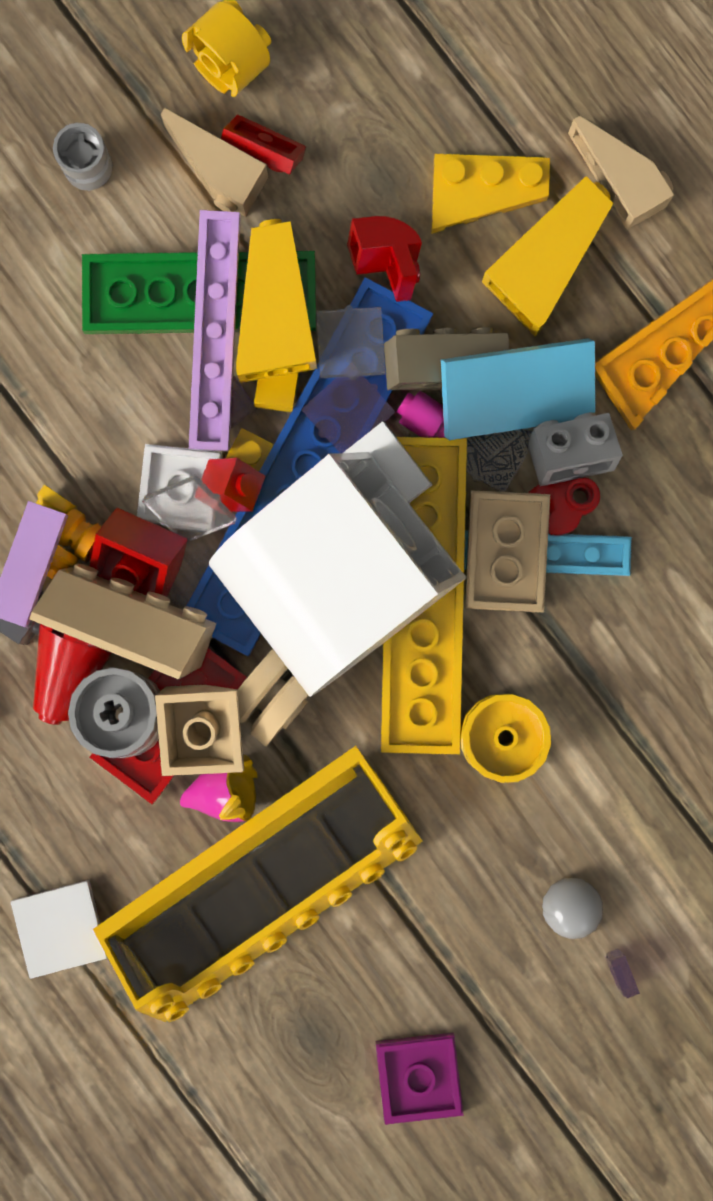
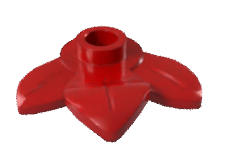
M587 477L545 486L537 485L528 492L532 494H550L548 527L550 535H564L572 532L577 528L582 516L593 512L600 502V490L597 484ZM575 491H583L587 496V501L584 503L576 502L573 498V493Z

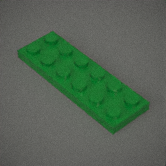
M296 251L310 330L316 331L315 251ZM198 252L82 254L83 333H194ZM239 252L235 332H240L249 252Z

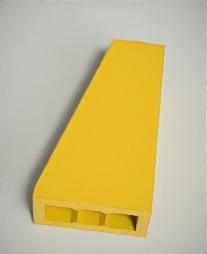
M587 176L487 269L483 276L482 283L534 336L541 332L614 204L610 200L611 196L607 189L599 182L595 181L593 183Z
M270 219L261 222L259 227L251 228L236 371L240 383L317 369L291 221L282 222L281 219Z

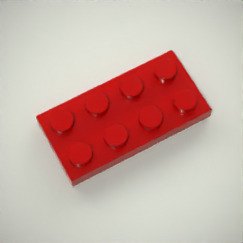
M208 648L202 666L183 678L176 679L154 670L148 679L154 682L160 691L165 687L211 685L238 690L248 677ZM159 740L155 746L137 756L109 758L92 753L89 757L152 805L175 776H162Z

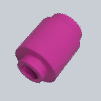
M421 390L416 396L408 393L397 410V413L402 415L399 424L419 437L445 438L443 405Z

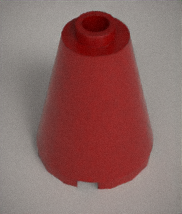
M40 624L33 709L39 714L38 718L52 725H60L62 721H69L68 710L72 694L83 679L103 669L112 652Z

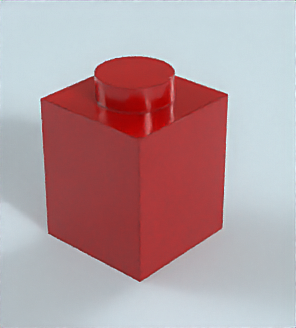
M238 458L209 459L195 495L223 512L253 511L265 475Z

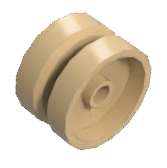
M274 649L266 655L238 689L240 723L246 722L259 708L262 713L251 726L250 734L265 747L268 746L282 728L287 729L309 702L306 700L309 695L294 675L287 683L283 680L289 669Z

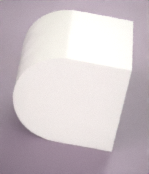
M369 452L328 454L236 531L209 561L211 569L310 697L368 656L467 578Z

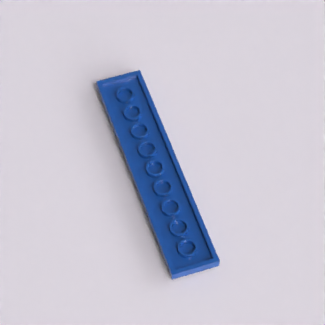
M366 277L364 278L317 364V369L311 375L259 471L265 475V479L253 511L236 513L217 550L244 524L328 454L345 452L373 429L393 390H387L384 343L395 336L396 331L402 329H419L420 335H423L434 313L409 300L396 302L392 291ZM208 565L186 606L205 612L207 620L217 623L212 635L213 638L249 657L261 636V632Z

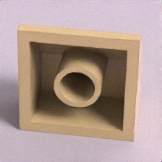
M211 685L165 687L155 695L162 776L244 771L237 689Z

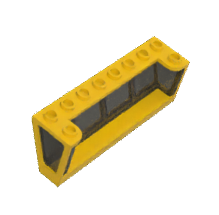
M354 746L99 924L93 931L136 1011L163 1022H172L184 1016L189 1010L188 1006L199 998L205 999L218 992L222 987L220 983L232 975L238 976L248 971L254 965L253 960L264 952L271 953L282 947L287 942L286 937L297 929L304 930L315 924L320 918L319 914L331 905L332 907H337L345 903L352 896L351 891L361 884H370L379 879L385 872L384 868L396 860L403 861L416 852L417 845L423 842V840L357 746Z

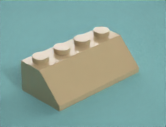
M76 563L74 567L60 569L32 610L29 618L32 621L176 679H181L202 666L217 624L207 620V614L199 609L185 606L182 610L169 605L171 600L166 596L154 592H148L147 595L134 591V585L128 581L119 578H111L110 581L97 576L98 570L79 563Z

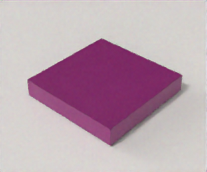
M454 1032L375 1041L385 1125L464 1116Z

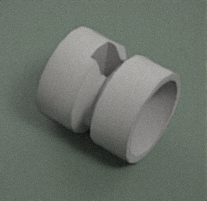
M77 122L65 126L58 132L54 139L53 152L57 163L71 185L81 190L90 191L98 189L107 183L112 174L113 164L109 151L98 131L88 124Z

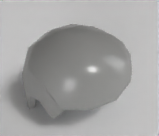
M563 878L551 885L543 898L542 908L545 921L554 932L562 937L582 939L596 931L603 918L601 896L591 884L583 879Z

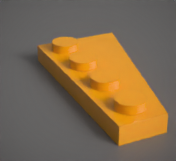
M713 279L595 361V377L630 430H635L641 424L646 414L654 405L660 402L671 385L680 375L685 373L696 356L713 340Z

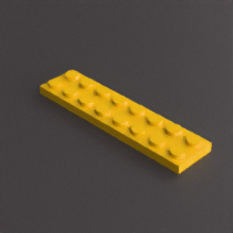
M396 437L432 484L431 487L409 504L464 573L467 438L448 440L447 438ZM464 580L383 643L381 753L460 754Z

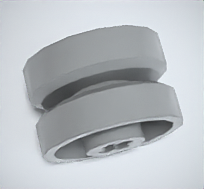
M118 668L96 671L83 679L72 694L68 710L71 731L80 745L95 755L109 758H127L141 755L155 746L159 740L155 695L160 692V689L144 675ZM119 707H123V712L118 715V721L115 716L116 710Z

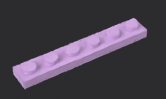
M200 210L189 449L229 451L240 212Z

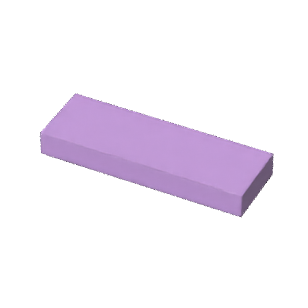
M30 501L27 502L0 577V619L28 628L31 621L29 619L31 612L40 596L68 518L67 514Z

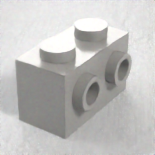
M589 412L577 416L574 420L559 423L557 420L543 422L533 429L527 444L540 486L614 471L623 456L609 413L596 415Z

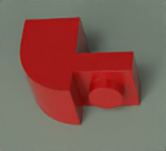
M371 216L352 218L347 246L356 275L386 271L396 302L411 300L415 284L420 281V267L417 260L422 241L417 232L405 222L392 217Z

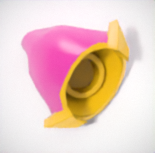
M243 755V772L200 774L188 789L183 792L180 798V805L184 808L198 810L222 821L241 823L250 820L254 814L256 802L253 778H258L257 771L252 766V760L247 755Z

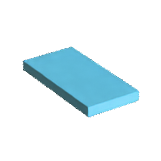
M589 338L441 359L444 437L448 440L537 427L539 424L550 420H557L559 423L574 420L577 416L584 413H595V341Z

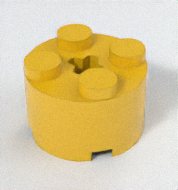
M236 0L217 2L182 34V43L186 52L188 53L193 49L198 57L193 63L197 70L215 89L223 94L230 89L232 90L231 96L235 97L270 64V55L267 49L271 44L270 36L262 26L258 24L253 26L243 15V10Z

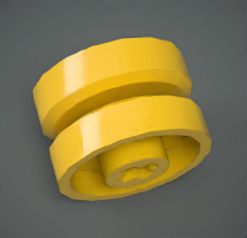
M513 694L489 695L475 702L464 715L461 724L460 748L467 762L484 777L500 783L519 782L535 774L546 761L551 747L550 726L543 712L530 700ZM507 730L508 733H512V742L507 741L504 745L499 743L498 736L500 732Z

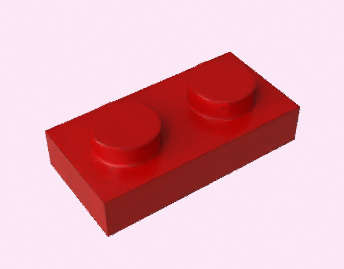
M239 114L223 128L221 140L266 163L267 167L271 170L285 172L289 175L303 160L307 147Z

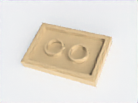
M470 491L464 608L544 612L550 494Z

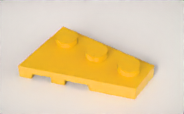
M435 154L431 234L460 223L468 224L478 221L481 217L498 212L506 213L547 201L549 197L550 158Z

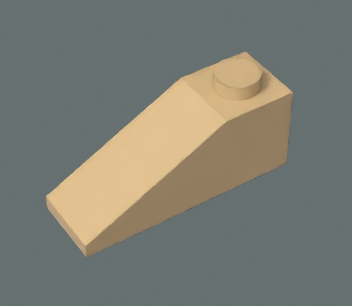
M164 108L161 117L166 130L211 197L215 199L214 204L223 211L240 212V214L246 217L268 179L266 164Z
M582 116L573 119L568 134L597 182L602 184L609 192L610 200L614 203L612 207L626 230L668 206L674 196L672 192L673 185L669 176L664 171H659L653 161Z

